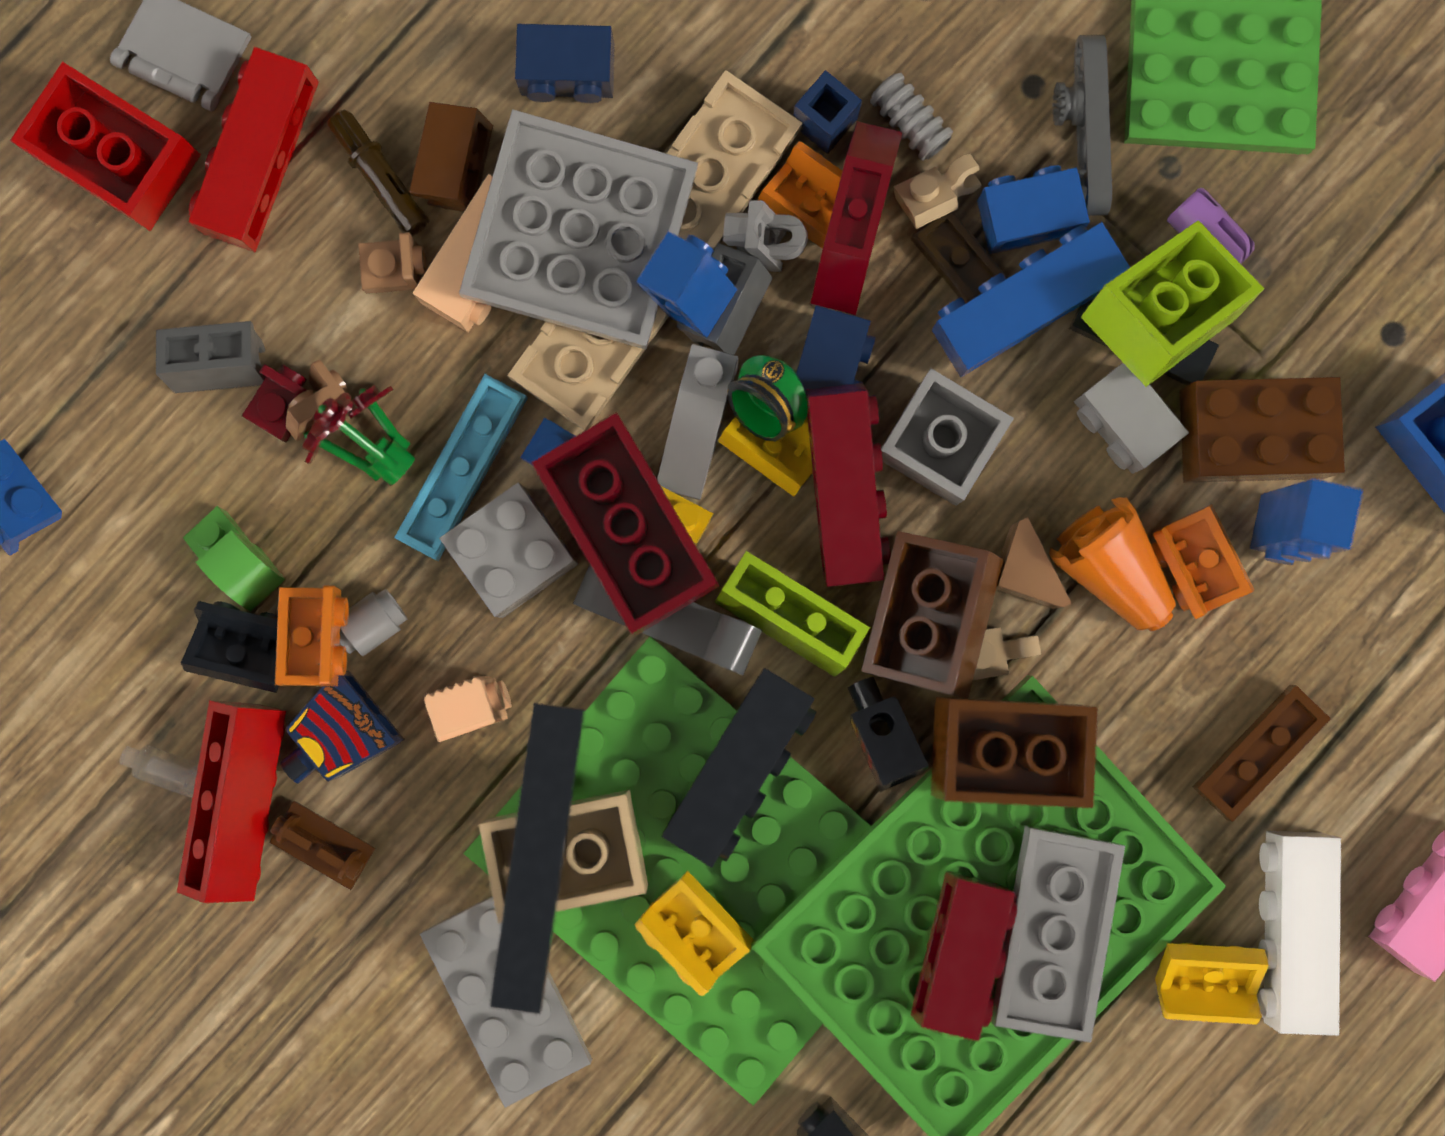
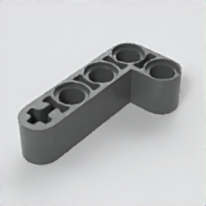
M589 564L573 604L626 626L592 566ZM693 602L642 633L744 676L762 630Z

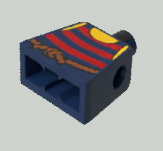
M348 670L345 675H339L338 686H322L288 725L286 730L299 747L280 762V765L295 783L299 784L316 769L329 782L346 775L397 746L405 739Z

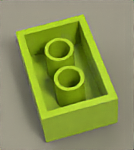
M1198 220L1107 283L1081 318L1142 384L1147 387L1234 322L1264 288Z

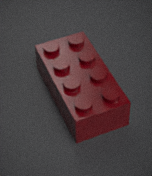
M617 412L531 462L632 635H639L720 587Z

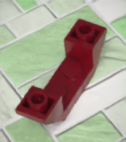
M857 121L846 155L810 305H817L856 316L903 132Z

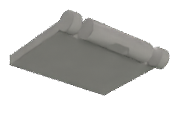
M143 0L118 48L113 50L110 63L115 67L123 69L127 65L131 53L136 57L129 64L130 74L192 103L198 100L201 88L203 87L208 91L202 97L201 106L212 112L218 106L219 98L252 37L248 32L179 0Z

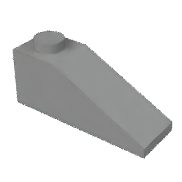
M692 344L680 384L657 478L662 487L676 494L701 500L729 401L728 385L734 381L738 369V356Z

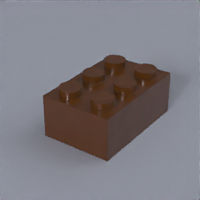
M1340 377L1194 381L1179 390L1181 424L1189 432L1181 439L1183 483L1325 479L1345 473Z
M897 531L861 671L968 699L1004 560L988 550Z
M935 697L931 796L951 802L1094 808L1098 707L1079 704Z

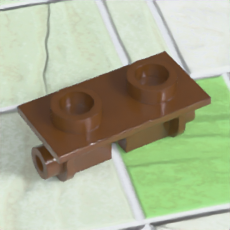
M296 801L292 802L284 817L280 815L270 830L274 835L269 843L350 890L353 889L376 849Z

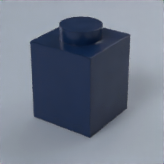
M825 70L796 103L793 116L803 123L800 132L828 154L857 121L862 100Z

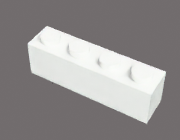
M1266 831V843H1262L1259 853L1260 866L1263 872H1265V891H1262L1259 897L1260 916L1265 920V940L1262 939L1260 941L1258 949H1265L1269 964L1264 975V988H1261L1258 992V1003L1262 1018H1264V1023L1280 1034L1339 1035L1341 838L1318 832Z

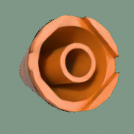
M1118 497L1111 500L1116 507L1103 512L1098 505L1075 520L1057 538L1062 545L1060 549L1056 551L1050 548L1049 555L1060 569L1136 630L1148 629L1149 631H1156L1172 619V611L1175 608L1176 601L1135 507L1127 497Z

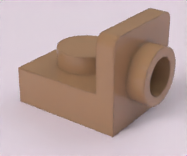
M410 232L400 233V240L358 244L362 290L366 294L415 290L421 280L420 274H425L427 271V258L424 246H418Z
M320 360L310 365L309 383L316 392L307 390L291 401L287 409L286 428L296 441L304 438V433L311 430L315 423L313 421L314 413L328 398L335 400L342 393H348L346 384L341 376L333 369L328 371Z

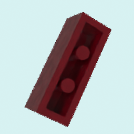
M946 871L910 1015L921 1028L975 1041L980 1040L982 1028L989 1026L993 1015L994 1005L990 995L994 979L1001 977L1005 966V951L1002 949L1006 930L1012 929L1017 916V902L1014 901L1015 892L1000 884Z

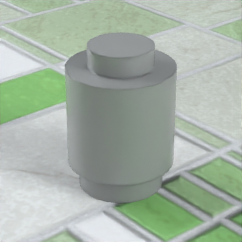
M384 589L377 595L372 592L349 608L348 624L346 627L340 626V644L346 646L347 653L349 654L357 650L359 654L365 656L401 630L399 625L408 618L387 589Z

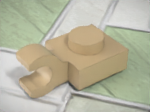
M971 154L956 159L943 175L940 174L935 166L895 185V198L917 229L957 210V197L971 194L981 187L980 181L974 174L979 171V165Z
M1001 627L986 629L973 680L1009 674L1007 660L1041 655L1038 636L1003 641Z

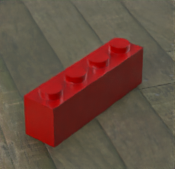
M257 47L253 48L250 59L245 60L241 65L238 74L239 88L233 104H228L223 112L221 122L223 130L217 146L212 147L207 155L205 162L206 176L201 189L193 194L189 203L190 218L188 222L202 234L256 253L319 84L318 79L308 65Z
M209 700L177 893L202 903L251 902L255 900L257 883L261 876L260 864L264 840L269 828L268 816L272 792L277 781L276 769L280 745L285 733V710L261 704Z

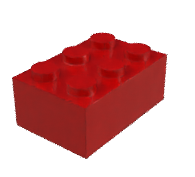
M63 61L10 139L13 144L37 161L150 232L201 156L181 135Z

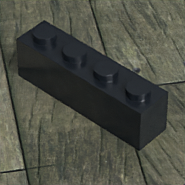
M763 668L664 829L661 837L711 868L718 857L726 862L741 836L734 832L743 816H746L752 820L766 797V794L760 791L769 774L777 778L788 762L792 753L786 750L785 747L794 733L803 736L813 721L817 711L810 708L815 698Z

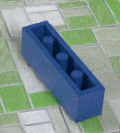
M1103 222L1087 230L1084 224L1076 227L1059 239L1062 246L1048 255L1044 249L1036 251L1019 263L1022 270L1008 279H1006L1003 273H1000L978 288L981 293L978 297L968 303H965L962 297L958 298L938 311L941 319L936 322L932 332L960 377L965 376L1095 298L1107 283L1130 268Z

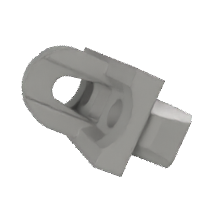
M749 200L748 213H726L723 241L728 246H737L738 251L759 258L768 271L782 272L783 263L781 260L798 257L806 247L808 233L798 218L792 215H776L764 201ZM786 231L792 232L791 240L780 244V241L786 235Z

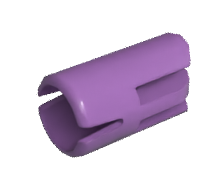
M1204 188L1197 189L1167 219L1168 223L1178 233L1199 220L1240 264L1254 250V241Z

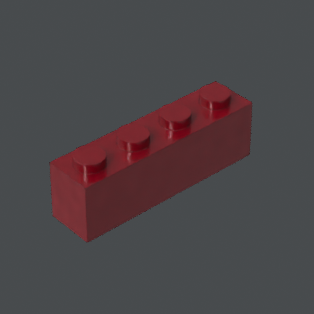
M862 383L804 389L808 404L807 422L822 574L826 586L884 580L883 565L889 564L891 553L888 536H880L879 519L887 518V507L884 490H876L875 472L883 471L880 443H872L871 425L879 423L876 396H868V390Z

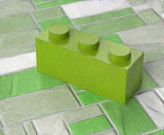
M748 551L744 553L715 600L716 604L750 625L761 629L769 637L834 677L847 668L870 629L864 623Z

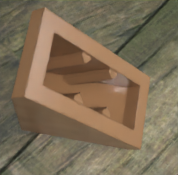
M1027 517L1012 524L1000 556L1004 561L996 590L1052 609L1063 608L1071 604L1029 518Z

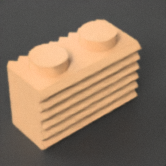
M491 676L474 677L473 680H464V683H457L454 686L445 687L443 690H436L435 693H428L424 698L439 742L508 719L506 709L512 707L505 683L502 680L496 682L495 678Z

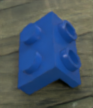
M6 439L0 441V545L11 556L19 551L20 541L60 520L62 510Z

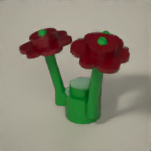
M376 385L369 389L361 388L359 396L352 401L350 400L351 396L347 392L342 393L335 400L333 398L325 400L314 413L313 421L315 423L311 430L304 433L305 441L302 448L309 451L304 462L311 464L319 449L322 448L361 469L375 481L382 478L390 486L395 484L413 464L415 457L406 450L411 443L397 431L377 403V401L394 389L390 386L380 392ZM353 403L357 409L348 414V416L352 419L368 408L391 439L390 442L382 436L374 444L345 420L346 414L353 407ZM338 429L367 451L364 457L366 460L327 440L326 437L329 432L333 433Z

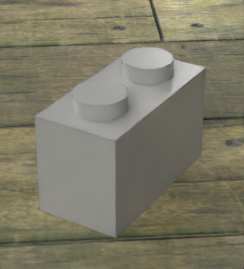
M1124 363L1120 364L1073 401L1079 408L1077 415L1083 425L1092 433L1098 431L1109 445L1106 450L1113 462L1123 470L1128 468L1132 474L1146 468L1189 433L1150 385L1145 387Z

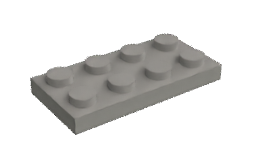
M1025 826L1013 890L1015 892L1014 901L1017 902V916L1012 929L1006 930L1003 946L1005 966L1001 977L997 980L991 1022L995 1026L1091 1043L1125 851L1124 845Z
M493 896L424 930L420 936L506 1108L588 1066L592 1062V1057L549 970L547 973L543 1008L540 1015L490 1008L502 923L497 921Z

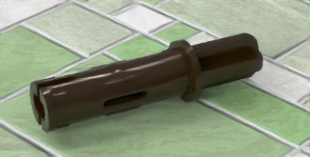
M345 109L337 112L328 120V127L350 156L348 159L349 165L352 168L359 169L375 195L396 221L402 233L410 232L414 236L421 232L429 223V219L384 159L379 142L371 141L352 113Z

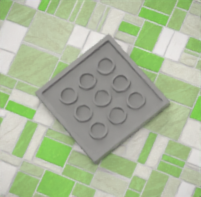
M512 109L459 291L460 296L646 350L659 306L636 281L667 232L669 231L679 236L698 169V163Z

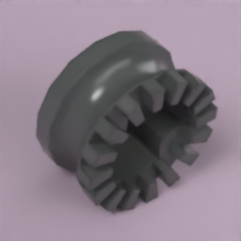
M1057 82L1053 95V100H1057V103H1052V107H1057V109L1052 111L1054 124L1060 126L1063 125L1064 121L1070 120L1072 125H1080L1083 119L1085 103L1082 82H1074L1072 87L1069 88L1065 86L1064 82Z

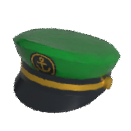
M758 355L749 358L742 365L738 380L732 381L728 385L729 403L735 417L748 431L763 440L777 441L787 433L800 428L807 418L808 404L801 381L789 365L775 357Z

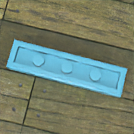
M484 374L395 535V539L439 561L446 548L439 538L460 523L528 399L526 395Z

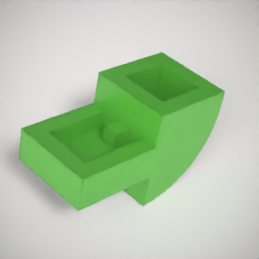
M216 506L183 537L198 557L196 564L208 578L227 596L249 611H252L285 580L264 551L253 544L229 513L219 506Z

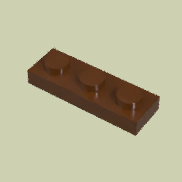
M1289 685L1192 787L1226 820L1233 822L1331 718L1297 685Z

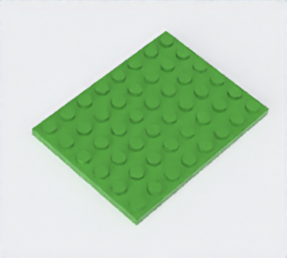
M649 636L585 711L572 801L630 789L649 886L645 894L557 911L553 932L754 1106L823 1023L753 948L716 980L710 991L704 996H700L691 986L685 984L680 979L676 970L657 950L651 948L645 942L642 934L635 928V923L651 903L689 871L733 919L755 939L858 840L871 825L790 756L779 776L776 778L769 774L760 788V791L766 794V797L752 820L746 816H743L734 831L741 838L726 862L718 857L711 868L661 837L664 829L737 710L654 638ZM522 786L495 817L518 812ZM480 833L463 854L488 874Z
M1027 675L1002 699L1004 701L1057 703L1035 677ZM1097 745L1094 808L943 801L931 796V768L762 931L751 944V947L928 1136H979L1073 1041V1039L998 1027L990 1022L987 1028H982L980 1040L975 1041L921 1028L910 1016L946 871L1000 884L1013 891L1025 826L1124 845L1125 851L1095 1018L1166 948L1167 943H1171L1226 887ZM994 979L990 998L993 999V1002L998 979Z

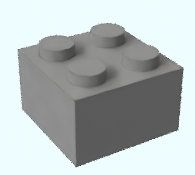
M930 368L881 447L882 460L887 465L956 506L965 500L1014 418Z
M520 483L513 485L439 538L494 617L499 618L507 616L579 564L526 488Z

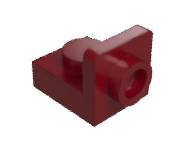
M264 364L259 372L265 375L266 378L243 412L242 417L286 443L291 436L286 428L287 409L294 398L307 391L303 388L307 379L283 364L278 372Z

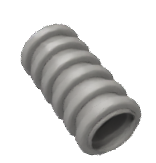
M902 73L893 74L873 92L870 103L873 107L878 105L881 107L880 115L883 118L889 116L891 119L889 125L892 128L898 127L901 130L900 132H903L902 139L908 138L910 140L909 147L911 150L917 148L920 151L918 158L921 161L929 160L950 141L953 130L950 127L943 128V119L940 116L934 117L932 115L934 109L930 105L925 107L922 104L924 98L921 94L916 96L913 94L914 86L911 83L904 84L905 76Z

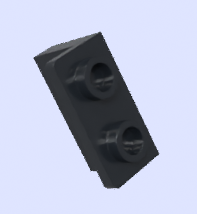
M198 601L194 609L198 624L181 661L184 671L277 693L279 686L275 685L278 615L268 612L256 615L240 611L236 606L222 601L214 602V604Z

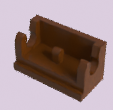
M429 102L409 191L414 197L428 199L427 204L430 206L463 212L466 210L480 188L493 131V124L478 108Z

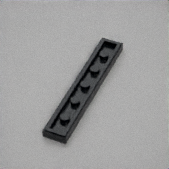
M534 703L490 1008L539 1015L542 1012L585 709Z

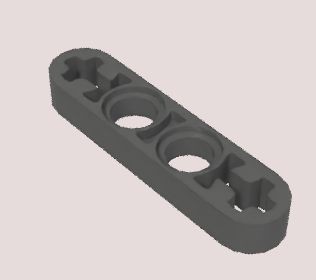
M1079 35L1074 53L1075 82H1082L1084 86L1085 103L1082 122L1080 125H1076L1078 173L1088 216L1108 215L1112 202L1107 44L1104 35Z

